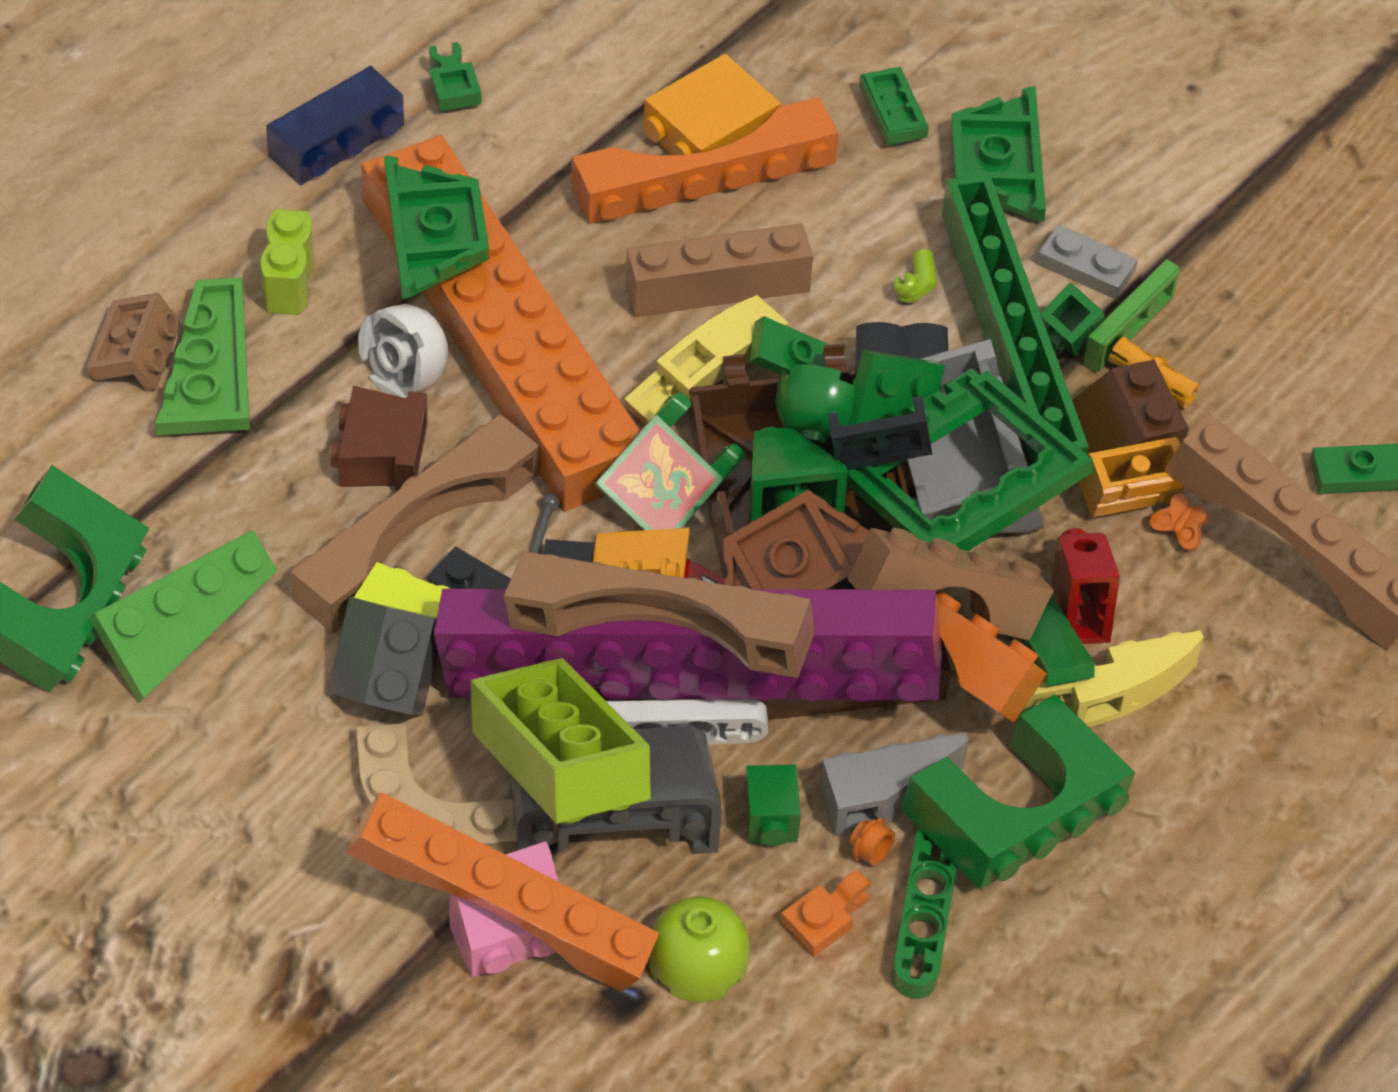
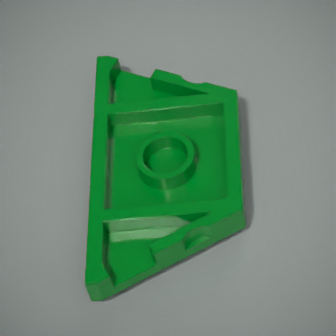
M1036 86L1023 88L1021 97L1006 102L997 97L984 102L979 107H968L952 113L950 133L953 179L990 174L1002 208L1035 221H1044L1046 204Z
M384 156L385 178L402 299L410 298L489 259V244L479 179L461 174H447L442 169L424 165L421 172L399 166L398 157Z

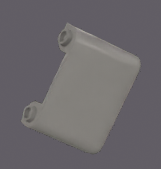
M991 339L921 358L945 365L939 389L944 394L943 385L969 369L975 370L979 375L988 370L1002 382ZM989 410L984 411L932 443L933 455L908 459L917 494L916 497L911 499L916 502L917 508L930 520L938 515H952L960 510L961 501L977 491L988 492L999 485L1000 477L1015 467H1028L1018 435ZM1036 508L998 533H1029L1043 529L1044 524L1040 508Z

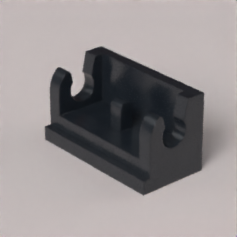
M922 396L913 397L915 413L885 419L878 418L873 419V421L840 427L837 412L828 413L836 460L845 464L847 470L933 455Z

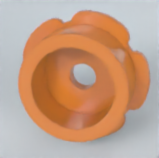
M883 818L873 819L870 822L867 820L860 822L850 838V845L853 847L852 854L855 856V860L858 862L865 860L873 866L879 864L892 848L895 832L886 827V821Z

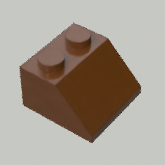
M1155 359L1112 368L1072 400L1089 446L1088 454L1177 437L1181 444L1188 434L1189 427Z

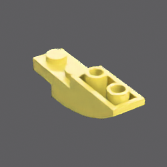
M758 295L726 309L691 332L657 360L658 369L624 398L625 407L646 425L669 396L681 392L690 400L692 387L715 385L719 381L722 384H726L723 356L744 354V365L746 367L750 363L756 320L765 316L788 327L789 323Z
M1201 630L1188 633L1173 632L1161 638L1140 642L1125 641L1117 646L1108 647L1105 665H1095V677L1054 686H1047L1043 679L1021 713L1055 694L1088 727L1100 725L1128 715L1165 695L1183 681L1197 666L1204 639Z

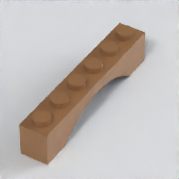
M1208 413L1182 441L1164 470L1200 499L1220 503L1243 512L1287 540L1311 562L1327 581L1339 599L1349 621L1387 651L1398 638V566L1212 414Z
M501 414L486 425L478 426L464 442L452 451L447 450L443 452L432 466L420 475L407 479L400 490L384 502L374 504L363 518L348 529L344 528L338 531L330 542L315 554L302 558L291 571L293 601L333 634L343 626L349 597L356 595L376 562L382 564L392 549L411 531L436 516L459 507L481 502L505 501L539 475L540 445Z
M523 551L504 594L509 623L512 629L560 636L583 627L606 622L633 620L663 622L694 630L717 641L734 653L749 670L798 678L815 634L811 599L797 597L792 594H777L753 590L744 586H729L705 582L696 578H681L657 574L648 570H633L609 566L600 562H585L561 558L552 554L543 555Z

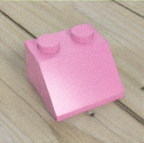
M546 841L506 854L558 881L551 852ZM449 893L450 929L471 977L484 973H499L509 968L513 963L534 956L546 957L556 952L546 943L509 920Z

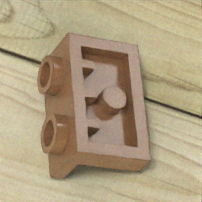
M159 293L113 300L86 369L95 381L134 375L146 391L156 390L179 331V319Z

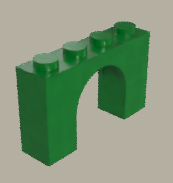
M53 465L36 482L14 520L57 547L67 556L74 566L79 580L78 602L72 607L63 609L46 608L31 602L0 582V662L48 693L62 679L69 683L79 671L85 658L79 655L84 643L90 646L98 637L89 617L105 608V606L107 607L118 601L126 588V584L120 580L126 570L132 573L143 558L147 549L141 543L150 529Z
M1055 694L1019 714L1009 744L1049 786L1054 800L1032 808L1013 807L1000 803L986 795L948 756L911 776L901 809L980 890L997 879L1001 882L1006 881L1018 871L1022 864L1034 857L1038 860L1044 858L1055 848L1057 843L1070 835L1073 838L1079 837L1095 820L1105 814L1108 816L1117 814L1129 801L1130 795L1128 791L1135 772Z

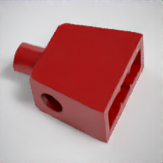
M1079 528L1069 529L1057 538L1052 578L1054 598L1083 644L1111 643L1120 575L1107 536L1102 533H1086ZM1081 591L1086 592L1090 597V602L1084 606H1079L1084 604Z

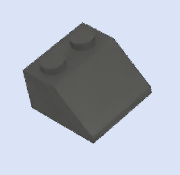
M349 597L327 692L363 704L409 715H423L438 653L434 637L437 617Z

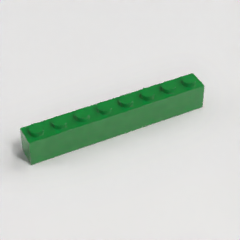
M990 174L947 179L942 218L985 340L991 339L1003 384L1085 454H1088L1089 446ZM1020 438L1030 466L1037 462L1038 452Z

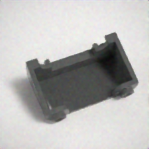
M677 724L664 728L634 729L650 745L651 800L632 804L629 808L620 811L608 810L585 816L582 820L574 823L562 822L556 824L510 774L516 830V851L545 841L548 846L558 842V849H568L569 835L668 829L669 842H679L680 835L686 836L691 840L693 854L718 853L722 810L706 734L701 729L689 724Z

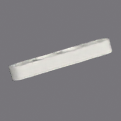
M756 699L606 701L633 729L664 728L677 724H689L701 729L706 734L708 745L754 743L762 740L769 731L766 705Z

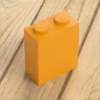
M723 54L646 98L643 128L651 141L658 142L671 155L706 152L732 144L749 135L766 122L775 110L781 106V103L729 56Z

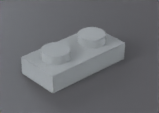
M1059 224L1039 251L1037 265L1115 300L1135 273L1138 262L1136 258Z

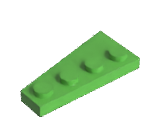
M242 277L196 280L184 321L181 343H178L175 352V364L171 378H168L164 390L163 406L161 411H158L156 418V435L250 430Z
M251 530L99 610L89 617V620L139 703L277 572V569L255 531Z

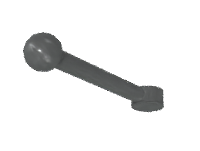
M553 493L544 495L541 500L544 509L530 549L531 553L539 554L552 511L557 510L560 505L559 498Z

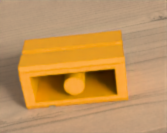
M1172 437L1089 453L1088 456L1092 459L1094 473L1079 481V486L1090 515L1092 517H1099L1155 506L1156 502L1160 504L1170 503L1173 495L1177 493L1183 494L1185 486L1164 470L1180 446L1179 439Z

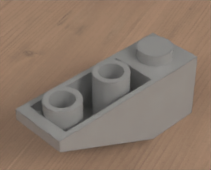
M967 733L954 735L938 734L923 741L907 744L891 743L880 749L860 753L843 752L832 758L823 759L819 788L835 836L853 833L857 825L863 820L870 822L873 819L883 818L886 824L902 814L904 811L901 809V805L910 777L948 756L961 770L964 769L969 743Z

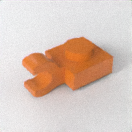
M857 869L848 874L831 894L819 885L782 911L781 923L815 957L853 929V918L849 914L870 900V896L865 890L871 886V883Z

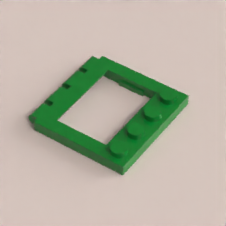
M969 369L943 385L945 394L936 389L922 398L931 444L984 411L989 410L1038 452L1037 462L1026 468L1015 467L1002 475L999 485L988 492L977 491L961 501L960 510L950 516L938 515L932 520L926 517L917 508L916 502L889 478L884 479L881 476L905 460L848 470L847 485L894 528L908 531L918 539L932 542L934 538H940L951 542L961 550L969 551L1094 473L1092 459L988 370L979 375L975 370ZM914 404L906 408V414L915 413ZM899 412L892 417L901 416L903 414Z

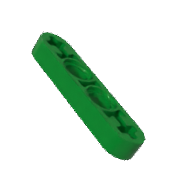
M918 828L915 837L892 971V983L895 989L903 996L911 999H921L929 996L937 986L957 868L942 850L939 862L929 861L933 841L920 828ZM924 878H933L942 883L944 890L937 895H927L918 889L916 883ZM925 920L935 926L937 933L929 938H920L911 932L909 926L915 921ZM914 954L924 955L920 979L910 977Z

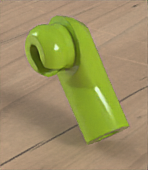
M920 249L913 253L912 264L914 274L906 272V279L902 281L898 276L894 281V291L897 293L898 299L904 303L918 302L937 286L934 254L928 249Z

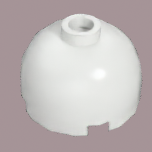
M408 304L391 306L377 310L373 315L366 317L361 324L358 335L360 357L362 362L370 361L375 373L369 375L373 384L383 393L404 398L408 397L409 391L422 393L430 388L445 371L448 361L446 336L438 321L426 310Z

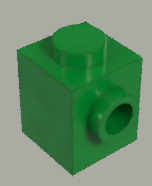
M1071 282L1040 313L1053 349L1060 354L1066 349L1075 358L1087 346L1088 336L1105 320L1104 312Z

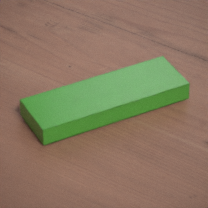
M1166 259L1088 336L1083 361L1084 367L1095 374L1100 372L1109 363V355L1111 353L1116 354L1112 349L1119 339L1125 336L1131 341L1174 298L1180 272L1178 265Z

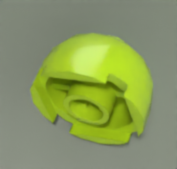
M704 896L688 897L665 908L655 920L652 929L659 932V935L648 958L649 969L656 982L659 979L662 984L670 988L669 993L678 999L698 1003L718 1000L727 995L728 989L736 985L739 979L741 983L746 976L750 957L749 938L745 923L730 906L715 898Z

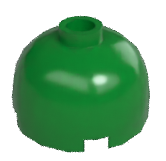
M793 365L790 367L789 375L783 369L780 372L775 401L780 422L785 427L793 428L822 449L826 447V443L833 444L828 413L837 412L840 427L847 426L853 410L856 377H854L853 385L839 380L841 371L817 365Z

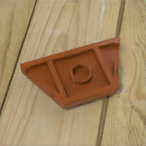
M807 490L723 538L724 562L726 563L727 573L725 585L744 586L749 589L835 590L849 582V574L869 531L854 519L839 512L826 501Z

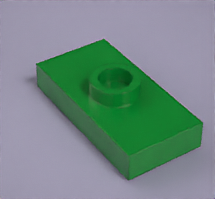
M901 67L860 74V89L886 146L928 138L929 126Z
M763 316L756 320L754 324L749 362L779 375L784 369L787 375H789L790 367L793 365L825 367L823 346L830 344Z
M1398 443L1317 447L1312 449L1310 460L1319 494L1398 490Z

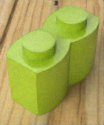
M275 209L267 222V247L261 257L264 306L267 313L300 315L308 303V277L314 266L312 221L308 211Z

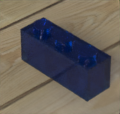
M370 65L267 124L268 156L301 186L316 176L325 174L330 168L345 159L359 154L364 148L381 138L392 135L400 127L404 126L403 94Z

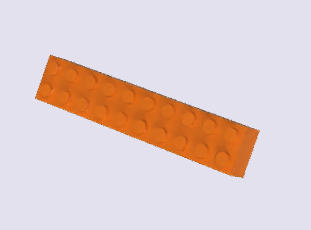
M442 134L361 163L363 201L394 249L384 156L398 157L399 166L421 172L424 165L442 169L447 174H461L470 177ZM481 194L489 244V259L423 291V294L501 415L540 445L539 474L551 493L557 495L560 500V507L566 512L605 496L593 484L640 430Z

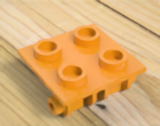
M674 528L597 533L593 562L633 570H648L657 574L684 578L690 529Z

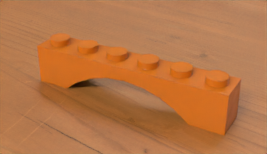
M820 97L779 106L766 122L749 135L732 144L711 151L688 155H652L610 147L573 156L571 187L589 224L612 220L620 216L652 210L661 206L689 199H697L705 195L729 189H738L745 185L778 179L786 175L836 163L838 131Z
M847 582L835 590L856 589L850 582ZM940 589L936 590L940 637L954 662L960 687L1012 722H1015L1047 675L1045 671L1034 664L1039 655L1013 639L1008 647L995 638L1000 629L976 613L971 621L957 613L962 606L961 603Z
M383 792L366 809L346 851V854L391 877L413 881L442 890L498 914L546 943L576 970L619 992H623L640 979L659 935V932Z

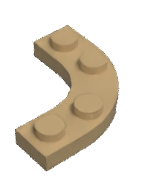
M406 723L356 727L359 779L367 807L383 792L501 853L516 851L513 799L464 803L442 801L427 794L413 779L408 759Z

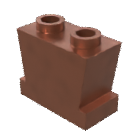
M353 386L349 404L342 403L340 407L339 431H343L342 440L334 439L331 453V467L339 468L340 487L395 486L397 492L407 479L412 476H418L428 425L427 393L409 391L408 397L404 398Z

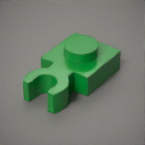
M457 42L452 43V55L441 56L437 53L435 46H430L429 64L431 69H429V80L439 112L482 104V92L472 62L462 63L461 46Z

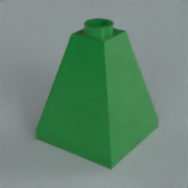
M767 427L754 431L749 523L807 490L826 501L839 512L844 513L848 474L846 465L836 460L835 457L793 428Z

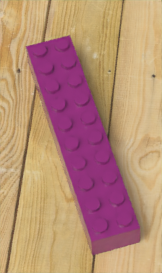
M442 589L434 630V637L449 697L471 699L470 680L563 658L602 698L613 700L623 698L660 700L756 699L761 701L771 699H804L809 701L906 700L910 702L939 700L942 650L936 590L753 589L777 594H792L797 597L811 599L815 634L798 678L749 670L734 653L717 641L694 630L663 622L641 620L606 622L583 627L560 636L512 629L504 600L506 589Z

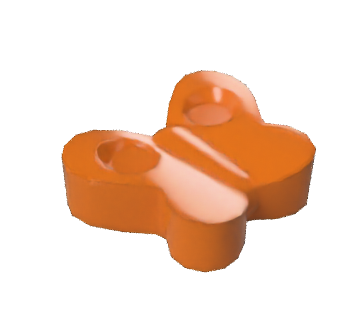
M1177 493L1171 498L1169 507L1161 509L1151 516L1150 525L1161 533H1176L1180 545L1185 550L1192 552L1199 549L1201 545V527L1210 520V514L1202 506L1193 507L1188 497Z

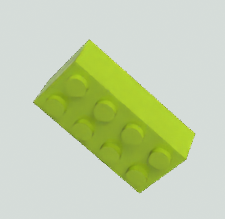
M563 658L470 680L473 734L556 824L578 822L585 816L608 810L620 811L629 808L632 804L651 800L650 745Z

